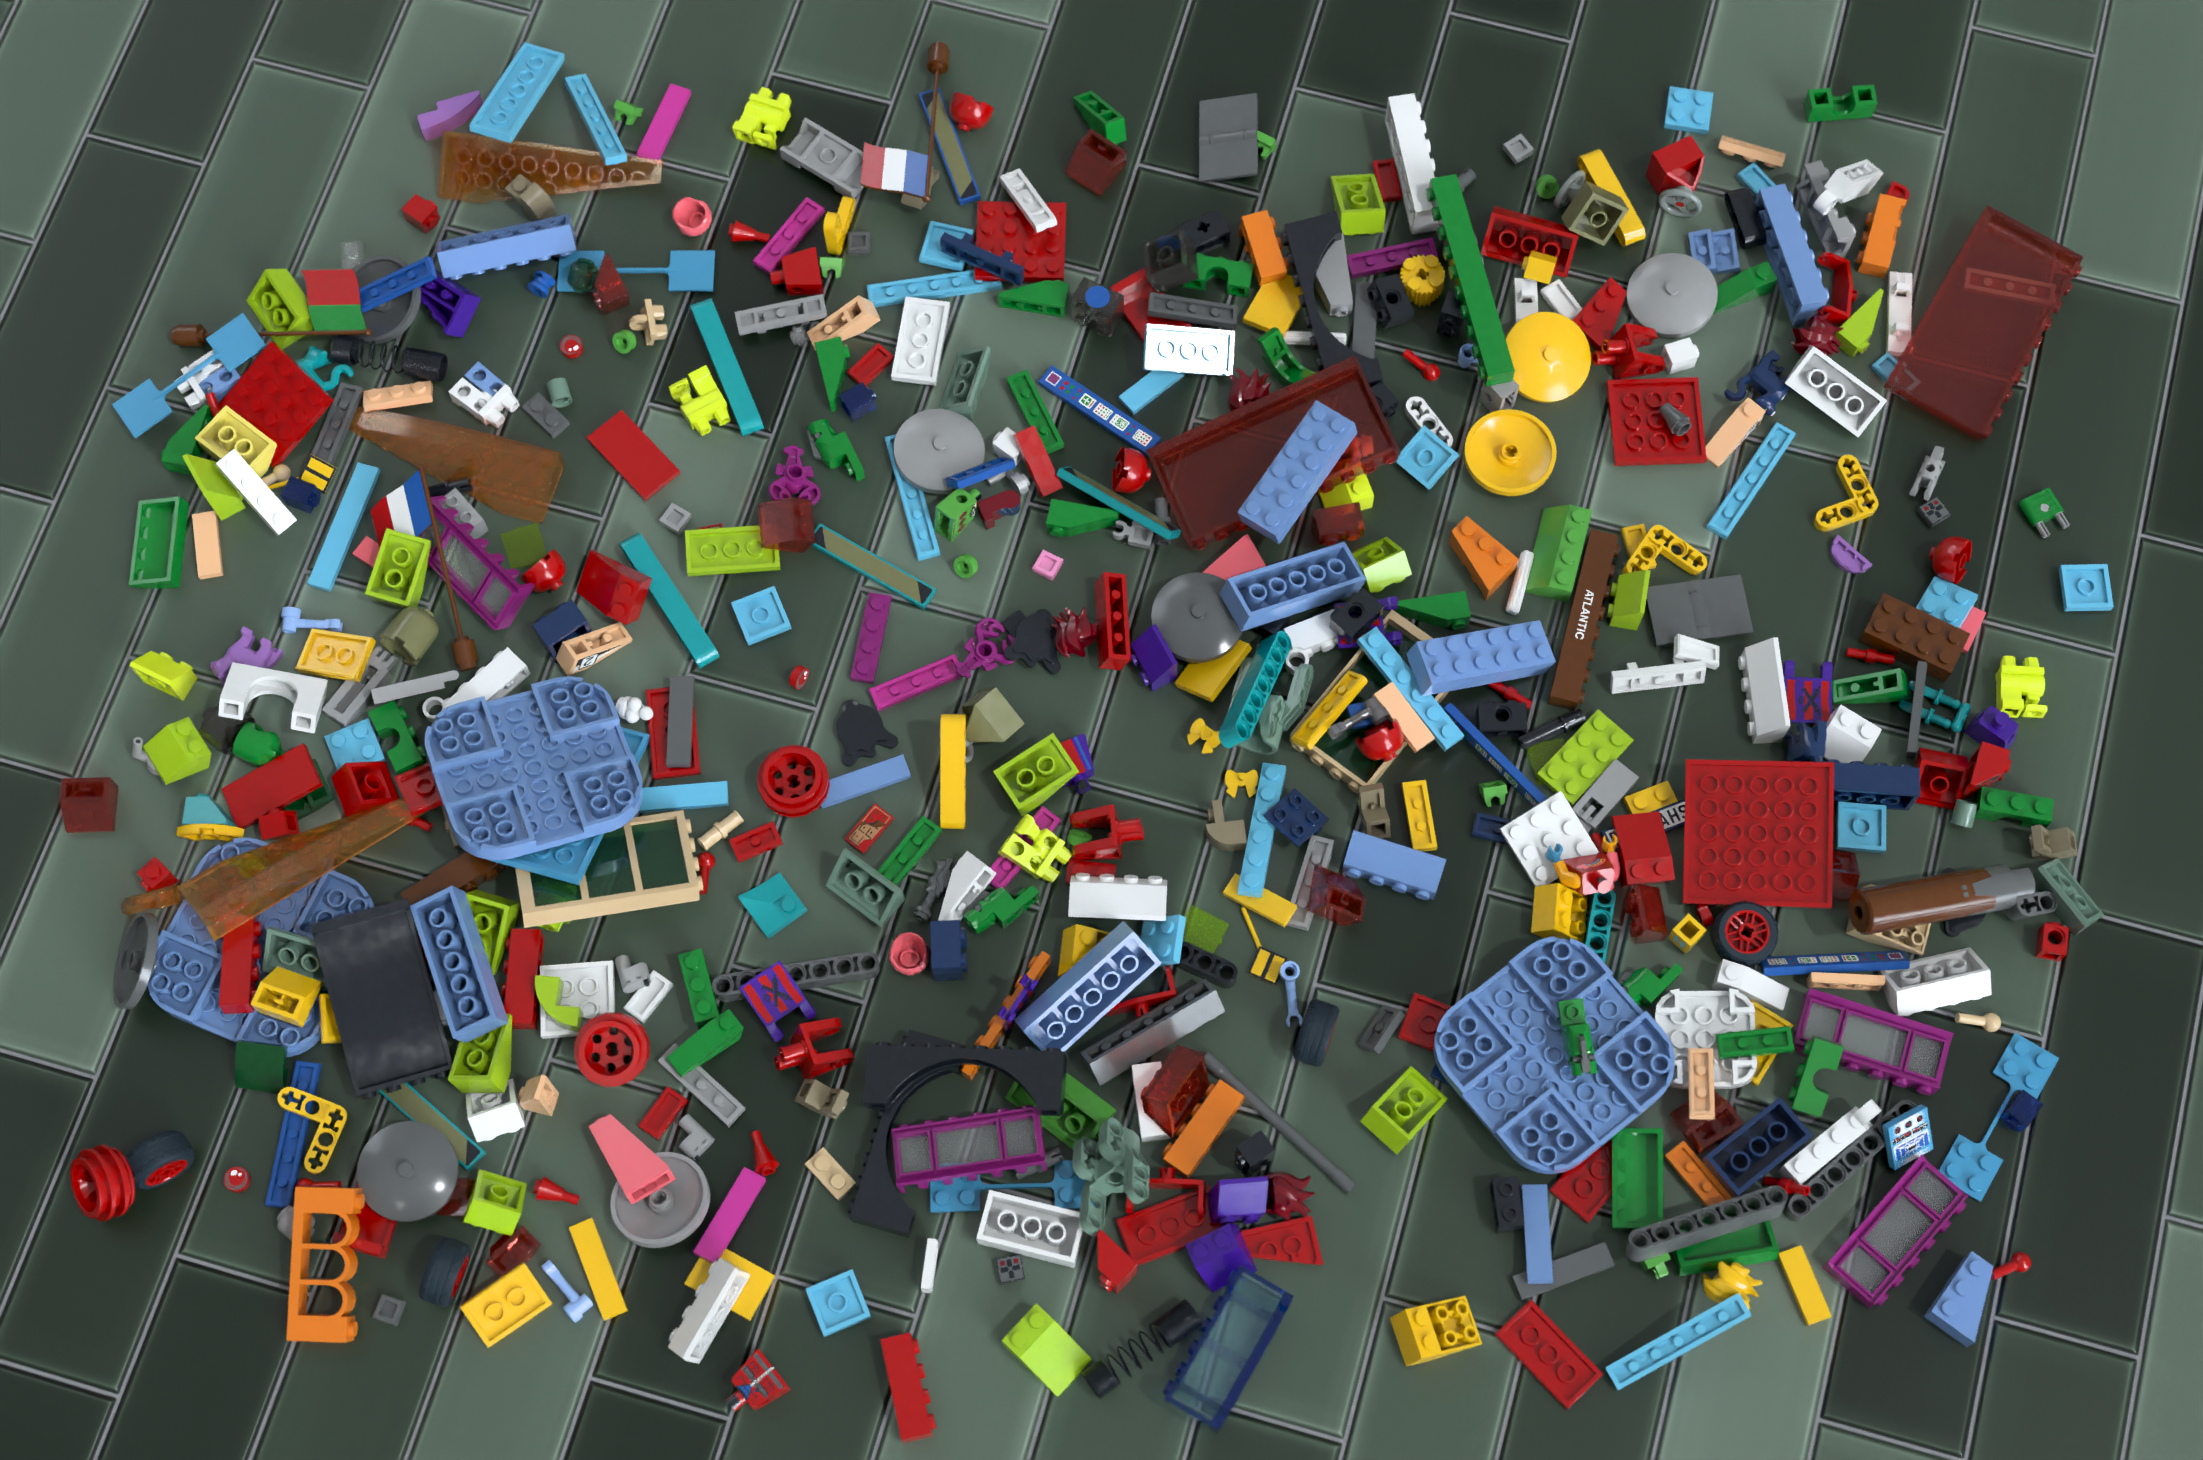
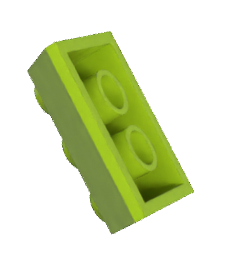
M265 269L246 301L267 332L312 331L314 327L308 310V299L287 269ZM304 336L271 337L281 349H284Z

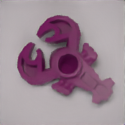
M794 445L785 447L783 453L788 455L786 466L777 464L775 472L776 475L783 477L769 485V497L777 505L792 506V501H789L792 500L791 494L795 495L802 489H805L797 498V501H800L797 502V507H812L816 505L821 497L820 488L807 479L814 476L812 474V467H802L799 456L804 453L803 448H798V446Z
M982 619L975 625L974 635L976 636L977 644H975L974 639L971 637L964 646L965 650L970 654H968L964 663L957 661L955 664L957 668L956 673L961 678H971L970 671L980 666L985 671L994 669L998 664L992 661L1000 662L1002 665H1010L1014 662L1007 661L1003 656L1004 651L1008 648L1006 640H1003L1001 643L1000 654L998 653L996 643L985 639V637L997 638L1000 636L993 629L1001 633L1005 632L1003 625L996 619ZM1008 635L1006 638L1008 639L1011 646L1014 643L1015 638H1013L1011 635Z

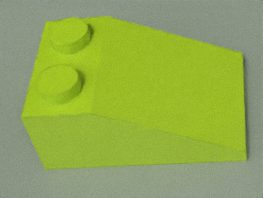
M1375 174L1331 176L1334 208L1337 212L1343 235L1384 233L1386 209Z
M189 454L182 456L201 492L221 521L246 508L242 501L244 498L214 465L217 462Z
M386 528L365 595L372 600L400 608L418 607L425 582L431 541Z
M1052 733L993 772L1020 815L1024 816L1045 802L1079 773V770L1054 733Z
M476 889L467 892L466 896L492 973L496 975L506 950V939L508 936H511V929H514L516 925L520 902Z
M506 1014L509 1023L467 1043L459 1041L448 1081L461 1093L505 1092L511 1072V1014Z
M1410 1066L1370 1108L1360 1122L1398 1155L1448 1098Z
M1037 1303L1001 1340L1002 1345L1057 1398L1092 1361L1087 1353Z

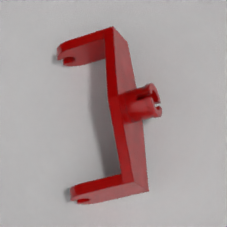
M1823 252L1822 257L1818 256V263L1834 270L1831 297L1833 307L1822 306V311L1818 309V315L1830 312L1826 320L1840 325L1850 318L1851 304L1856 300L1858 295L1856 293L1858 292L1853 289L1849 260L1830 252Z
M1165 966L1170 987L1169 991L1141 996L1118 1003L1105 1014V1017L1135 1011V1017L1138 1019L1143 1016L1142 1012L1144 1015L1150 1012L1149 1007L1165 1003L1177 996L1178 993L1171 966Z
M1165 1167L1160 1168V1178H1149L1150 1189H1199L1198 1214L1201 1216L1205 1215L1206 1182L1204 1180L1175 1179V1168L1168 1167V1172ZM1127 1197L1126 1211L1128 1214H1132L1134 1212V1203Z

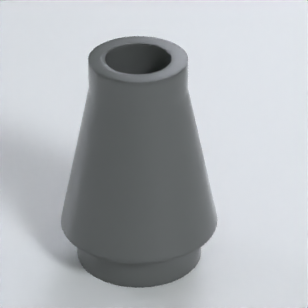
M1666 403L1660 408L1659 412L1672 434L1681 436L1691 428L1690 418L1670 403Z

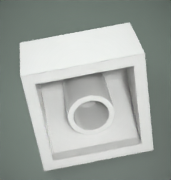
M1840 705L1831 713L1827 720L1826 752L1823 759L1839 760L1840 763L1862 762L1873 747L1882 729Z
M513 1078L508 1080L504 1093L466 1094L467 1118L477 1143L490 1141L496 1136L513 1133L525 1127L524 1114L519 1104L520 1101H518V1093Z

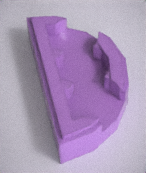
M1837 534L1830 550L1832 560L1837 567L1853 574L1862 573L1870 569L1873 564Z

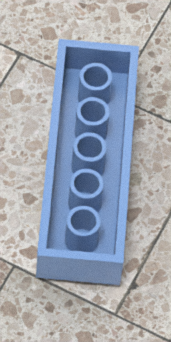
M1786 184L1759 189L1755 204L1767 237L1766 244L1763 246L1771 268L1778 279L1777 284L1792 326L1802 325L1813 315H1818V309L1822 311V306H1825L1829 300V293L1827 288L1823 287L1821 271L1819 268H1816L1814 252L1812 249H1809L1807 233L1804 229L1802 230L1800 214L1794 209L1793 196L1787 190Z
M569 213L438 241L437 256L443 277L455 280L467 273L478 275L484 273L486 269L502 270L509 264L516 263L519 266L529 263V260L538 258V261L550 259L551 255H570L576 250V236Z
M1316 400L1237 512L1241 522L1280 544L1356 436L1357 429L1355 423Z
M1344 541L1228 578L1219 594L1242 632L1349 597L1354 592L1358 593L1367 578Z
M1540 620L1418 641L1406 654L1421 696L1545 674L1556 662Z
M450 886L411 905L410 909L452 1037L467 1043L509 1023L465 891Z
M1122 921L1014 1020L1041 1051H1047V1048H1059L1065 1052L1152 973L1161 962L1131 928Z

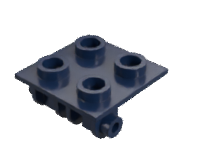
M1295 788L1263 815L1297 848L1313 834H1319L1322 830L1321 827L1329 821V818Z

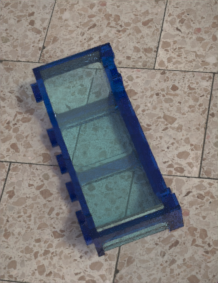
M1242 1265L1238 1271L1232 1270L1226 1281L1230 1285L1225 1297L1220 1295L1213 1307L1216 1310L1213 1318L1207 1317L1200 1329L1203 1332L1199 1341L1195 1339L1188 1350V1353L1191 1354L1187 1363L1181 1362L1175 1373L1178 1378L1174 1382L1169 1380L1163 1391V1394L1166 1395L1164 1398L1166 1404L1170 1403L1206 1424L1210 1430L1217 1434L1239 1399L1294 1298L1290 1293Z

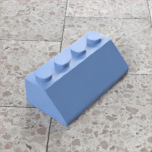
M1353 830L1342 871L1352 878L1362 877L1369 879V882L1374 885L1382 886L1385 884L1400 893L1407 891L1415 894L1419 899L1434 900L1446 859Z

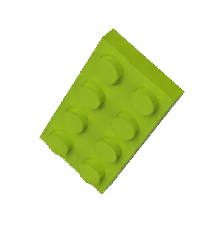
M777 524L685 530L688 577L781 570Z
M1598 709L1536 774V777L1555 794L1561 791L1572 807L1634 740Z

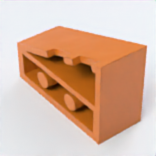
M1880 193L1872 213H1867L1864 225L1868 226L1867 232L1863 231L1860 240L1863 249L1858 251L1856 263L1859 264L1858 273L1884 279L1891 262L1896 243L1897 229L1901 224L1900 216L1906 205V199Z
M1268 210L1242 216L1238 229L1239 236H1244L1246 242L1244 249L1246 253L1250 254L1251 264H1254L1253 271L1259 286L1285 279L1287 270H1289L1287 258H1283L1280 251L1282 250L1281 239L1276 237L1274 229H1276L1273 216L1269 217Z
M1468 516L1451 531L1449 544L1463 566L1465 565L1471 574V579L1477 584L1483 598L1487 601L1516 571L1519 559Z

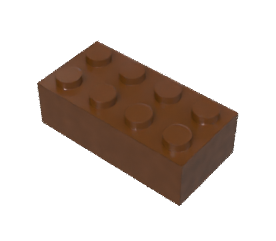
M1883 593L1872 612L1859 642L1884 654L1895 655V659L1914 668L1917 667L1918 661H1924L1927 663L1926 673L1945 682L1952 673L1970 633Z

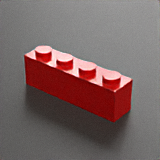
M1103 572L1094 583L1096 622L1101 621L1098 626L1097 637L1099 668L1122 670L1131 660L1126 574Z
M254 913L230 914L224 917L219 1006L224 1014L254 1013L255 1010L250 1004L257 991L256 981L260 980V968L257 966V959L261 958V945L258 944L259 936L263 934V926Z
M511 929V936H508L506 939V950L509 951V958L504 962V973L507 974V981L502 985V997L505 998L504 1009L506 1014L512 1015V1029H537L539 1000L535 989V975H540L544 947V935L540 929Z
M910 1332L881 1339L902 1442L907 1443L932 1437V1429H936L933 1413L928 1414L926 1404L931 1403L928 1388L923 1389L921 1379L926 1377L923 1363L918 1364L916 1354L920 1353L918 1339H912Z

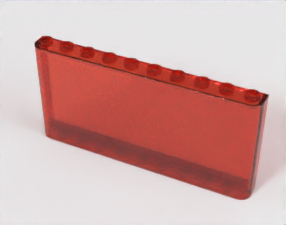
M1987 205L1883 388L1979 441L1982 438L1987 439L1994 428L1990 426L1992 421H1997L2004 410L2001 408L2002 403H2007L2014 392L2011 390L2012 385H2017L2024 374L2021 372L2022 367H2027L2034 356L2030 354L2032 349H2037L2044 338L2040 336L2042 331H2047L2052 324L2053 319L2050 318L2052 313L2056 314L2062 306L2063 302L2060 300L2062 295L2066 296L2072 288L2073 284L2070 283L2072 277L2076 279L2083 267L2080 263L2083 256Z
M1356 355L1146 450L1190 549L1201 550L1210 542L1215 540L1221 541L1227 538L1230 533L1243 531L1249 527L1241 522L1237 512L1316 400L1353 421L1357 434L1314 496L1319 493H1328L1339 484L1350 483L1359 475L1370 474L1377 467L1384 464L1390 465L1398 460V456L1401 453L1400 448Z

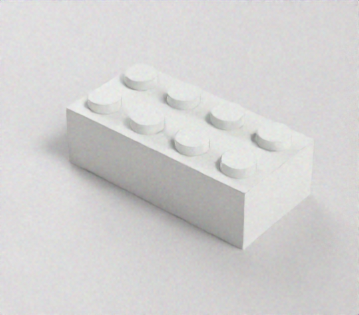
M989 1190L977 1234V1243L1075 1268L1084 1230L1080 1225V1212Z

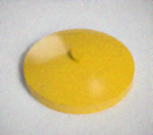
M1538 312L1518 321L1507 333L1505 339L1515 370L1513 379L1519 385L1518 393L1523 397L1540 403L1557 402L1575 393L1586 380L1591 365L1590 346L1583 331L1569 318L1554 312Z
M1513 409L1494 411L1480 418L1470 429L1464 446V460L1472 478L1486 490L1503 496L1525 495L1542 486L1553 471L1557 454L1555 440L1547 426L1535 416Z

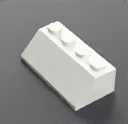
M1811 345L1796 363L1785 381V384L1857 437L1861 435L1887 401Z
M1774 637L1745 647L1742 655L1738 657L1739 670H1743L1744 677L1741 679V688L1743 692H1746L1747 698L1744 701V710L1746 714H1749L1750 720L1747 724V732L1749 736H1752L1753 744L1781 742L1791 726L1778 637Z
M1077 873L1076 876H1071L1068 917L1166 921L1167 880H1162L1160 876L1138 879L1136 875L1114 878L1112 874L1090 877L1088 873Z
M1970 947L1910 961L1909 969L1878 971V975H1885L1883 990L1888 1005L1898 1016H1909L1912 1013L1925 1010L1931 1011L1938 1007L1956 1005L1959 1002L1978 1000L1991 995L1990 969Z
M723 1258L713 1262L708 1271V1279L705 1284L702 1283L695 1293L697 1298L692 1306L689 1305L682 1315L683 1322L679 1328L673 1330L669 1337L670 1344L668 1348L686 1361L700 1364L751 1274Z

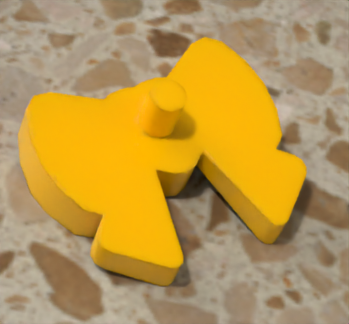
M1202 718L1195 720L1190 729L1191 734L1187 735L1190 745L1195 743L1200 737L1202 740H1206L1202 750L1203 754L1213 753V748H1216L1221 743L1218 735L1219 731H1214L1208 727Z
M1255 769L1247 773H1236L1232 770H1227L1225 785L1228 788L1226 790L1228 795L1235 798L1238 786L1241 788L1246 787L1248 798L1257 793L1258 774Z

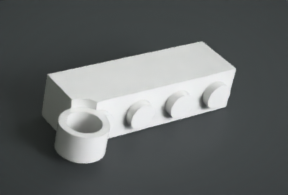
M1867 159L1839 168L1825 184V191L1818 197L1813 207L1824 216L1837 202L1842 204L1868 194L1883 175V172Z
M1334 609L1284 628V632L1288 634L1292 643L1285 660V668L1290 674L1294 675L1297 668L1290 664L1291 658L1300 657L1303 659L1304 664H1309V658L1313 656V653L1321 650L1322 652L1329 651L1338 644L1337 634L1329 628L1330 615Z
M507 647L504 651H499L486 667H481L469 682L463 683L458 688V692L451 698L445 700L440 697L428 698L423 704V713L430 722L434 723L436 715L429 714V710L434 705H441L442 710L456 703L483 696L486 702L503 698L531 673L527 665Z
M1872 1099L1860 1109L1855 1106L1785 1163L1778 1172L1784 1178L1792 1179L1798 1184H1803L1873 1125L1870 1121L1882 1110Z

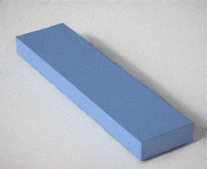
M902 754L830 779L827 798L821 804V808L823 809L911 778L904 755Z
M1547 1184L1522 1185L1527 1284H1553Z

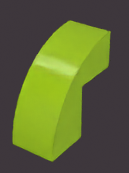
M535 975L536 994L549 1017L561 1027L579 1032L582 1028L584 1013L580 1007L561 1006L564 986L561 978Z

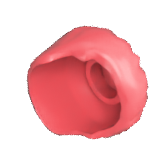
M685 197L674 206L672 218L682 234L685 236L702 235L709 228L712 222V212L704 201Z
M907 932L895 938L889 951V961L895 971L900 972L902 975L911 976L920 973L929 963L930 949L920 935Z

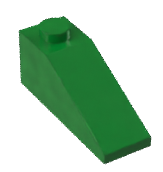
M1092 90L1073 97V102L1090 129L1106 147L1116 146L1118 143L1126 141L1125 119L1113 107Z
M1767 261L1748 268L1717 286L1718 298L1714 314L1772 293L1778 279L1769 262Z
M1046 280L999 292V307L1065 318L1070 295L1069 284L1061 280Z
M841 336L814 343L831 412L836 411L848 367L846 358L850 357L848 345L842 344Z
M204 405L168 440L166 448L161 452V462L168 471L192 475L182 456L185 454L196 457L201 456L203 450L195 437L213 419L208 405Z
M1051 499L1046 520V533H1050L1054 537H1071L1115 526L1116 521L1119 520V512L1117 510Z
M1466 591L1398 601L1397 610H1395L1401 616L1454 630L1462 629L1469 625L1471 618Z
M1901 668L1832 680L1833 703H1889L1910 699L1908 676Z
M728 1009L709 1021L666 1059L677 1074L683 1077L739 1041L744 1027Z

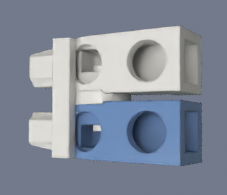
M214 351L208 352L190 364L189 367L185 366L182 368V373L185 375L212 356ZM215 360L177 386L182 394L193 388L194 392L184 397L190 408L194 410L202 405H208L205 394L214 391L217 402L221 401L241 377L236 369L229 372L222 361Z
M477 362L464 375L465 379L461 378L449 391V395L455 404L465 408L486 426L491 424L499 428L505 420L504 415L500 411L505 407L512 413L519 407V402L513 395L511 388L480 362Z

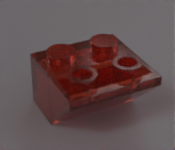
M1090 129L1078 143L1065 170V174L1101 196L1126 166V151Z
M110 777L62 779L60 804L67 833L115 831L119 786Z
M1315 865L1307 911L1342 926L1362 922L1366 898L1355 881L1322 866Z
M1634 884L1631 892L1628 893L1627 900L1624 902L1626 914H1630L1632 923H1629L1631 937H1635L1636 944L1665 941L1668 936V929L1659 888Z
M1715 1091V1120L1689 1119V1101L1669 1114L1697 1155L1736 1132L1744 1124L1731 1104Z

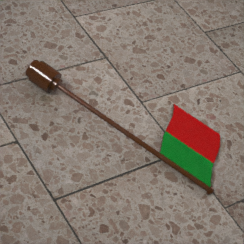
M301 270L307 286L308 310L315 331L257 332L259 336L354 334L370 336L372 330L366 326L363 317L360 286L354 270ZM179 324L177 327L172 328L171 339L173 344L179 347H202L204 342L207 341L206 338L213 333H207V330L201 324Z

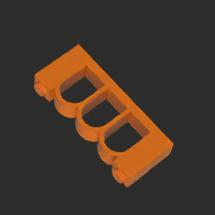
M295 1187L286 1341L347 1343L354 1341V1337L357 1335L358 1323L355 1321V1315H349L355 1307L356 1295L353 1287L347 1281L354 1276L358 1267L357 1255L349 1245L354 1243L360 1231L359 1220L355 1214L361 1213V1209H363L365 1204L362 1188ZM312 1213L336 1214L342 1217L347 1227L346 1235L342 1241L338 1243L310 1242ZM310 1249H330L339 1252L344 1258L345 1263L343 1273L336 1279L308 1278ZM308 1285H329L337 1288L343 1298L341 1309L336 1314H306Z

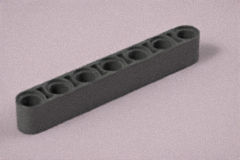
M860 952L784 965L791 976L797 972L803 974L800 980L795 981L800 990L872 979L880 972L878 957L872 952ZM867 961L875 963L874 967L869 970L864 969L862 966ZM843 965L851 967L847 973H840L839 968ZM768 967L719 975L713 980L712 989L716 997L722 1002L746 999L739 987L745 981L752 979ZM818 969L827 970L823 977L815 976V972ZM729 984L730 989L727 992L721 993L718 991L721 985Z
M1902 1100L1806 1184L1809 1187L1819 1189L1821 1196L1818 1198L1814 1197L1811 1192L1808 1196L1796 1193L1785 1204V1216L1794 1222L1805 1218L1886 1145L1881 1125L1900 1116L1899 1109L1902 1108L1908 1112L1917 1107L1915 1103L1910 1100ZM1864 1140L1871 1141L1874 1149H1867L1864 1146ZM1847 1155L1854 1157L1856 1166L1847 1163ZM1828 1171H1833L1838 1175L1837 1182L1832 1181L1828 1177ZM1792 1203L1800 1204L1803 1212L1800 1214L1796 1213L1792 1208Z
M1769 1186L1633 1230L1628 1237L1625 1249L1626 1256L1635 1262L1645 1261L1777 1218L1783 1213L1788 1196L1787 1192L1780 1186Z

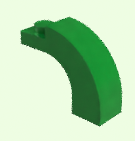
M1273 327L1257 339L1264 353L1262 358L1274 377L1294 397L1308 404L1325 391L1317 373L1302 366L1292 355L1279 328Z

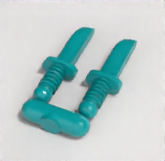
M1915 681L1909 682V688L1914 691ZM1925 686L1924 696L1933 699L1934 705H1938L1940 701L1944 705L1947 704V706H1952L1955 709L1959 708L1953 723H1951L1949 719L1933 714L1935 709L1930 708V710L1922 708L1921 718L1925 719L1924 724L1928 725L1931 721L1944 728L1951 726V730L1955 733L1960 732L1971 710L1970 704L1963 703L1961 705L1959 700L1947 697V695L1945 696L1943 689L1940 688L1937 691ZM1901 700L1899 703L1900 708L1911 713L1912 703Z

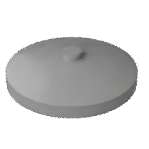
M1666 253L1646 260L1634 271L1627 286V307L1631 317L1638 325L1654 328L1658 337L1680 338L1697 332L1708 323L1717 305L1718 289L1713 274L1702 262L1688 255Z
M929 409L914 414L901 425L895 437L893 456L899 473L913 487L931 494H950L956 489L948 487L945 479L951 475L983 464L985 446L979 430L965 416L946 409Z
M674 1152L655 1153L668 1165L676 1180L633 1205L626 1197L617 1180L610 1201L612 1218L624 1237L634 1244L648 1248L671 1246L691 1235L705 1218L710 1204V1187L707 1178L692 1159Z

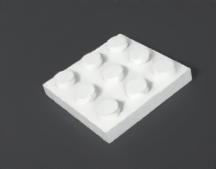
M1561 791L1499 828L1534 886L1547 885L1558 878L1553 867L1554 862L1546 858V851L1549 845L1553 851L1557 843L1563 847L1560 856L1561 860L1599 853Z
M613 960L540 966V976L561 978L564 983L561 1006L580 1007L584 1013L582 1027L596 1016L606 1012H615ZM540 1004L542 1039L575 1037L578 1035L579 1032L565 1029L554 1022ZM611 1027L610 1033L615 1034L616 1028Z

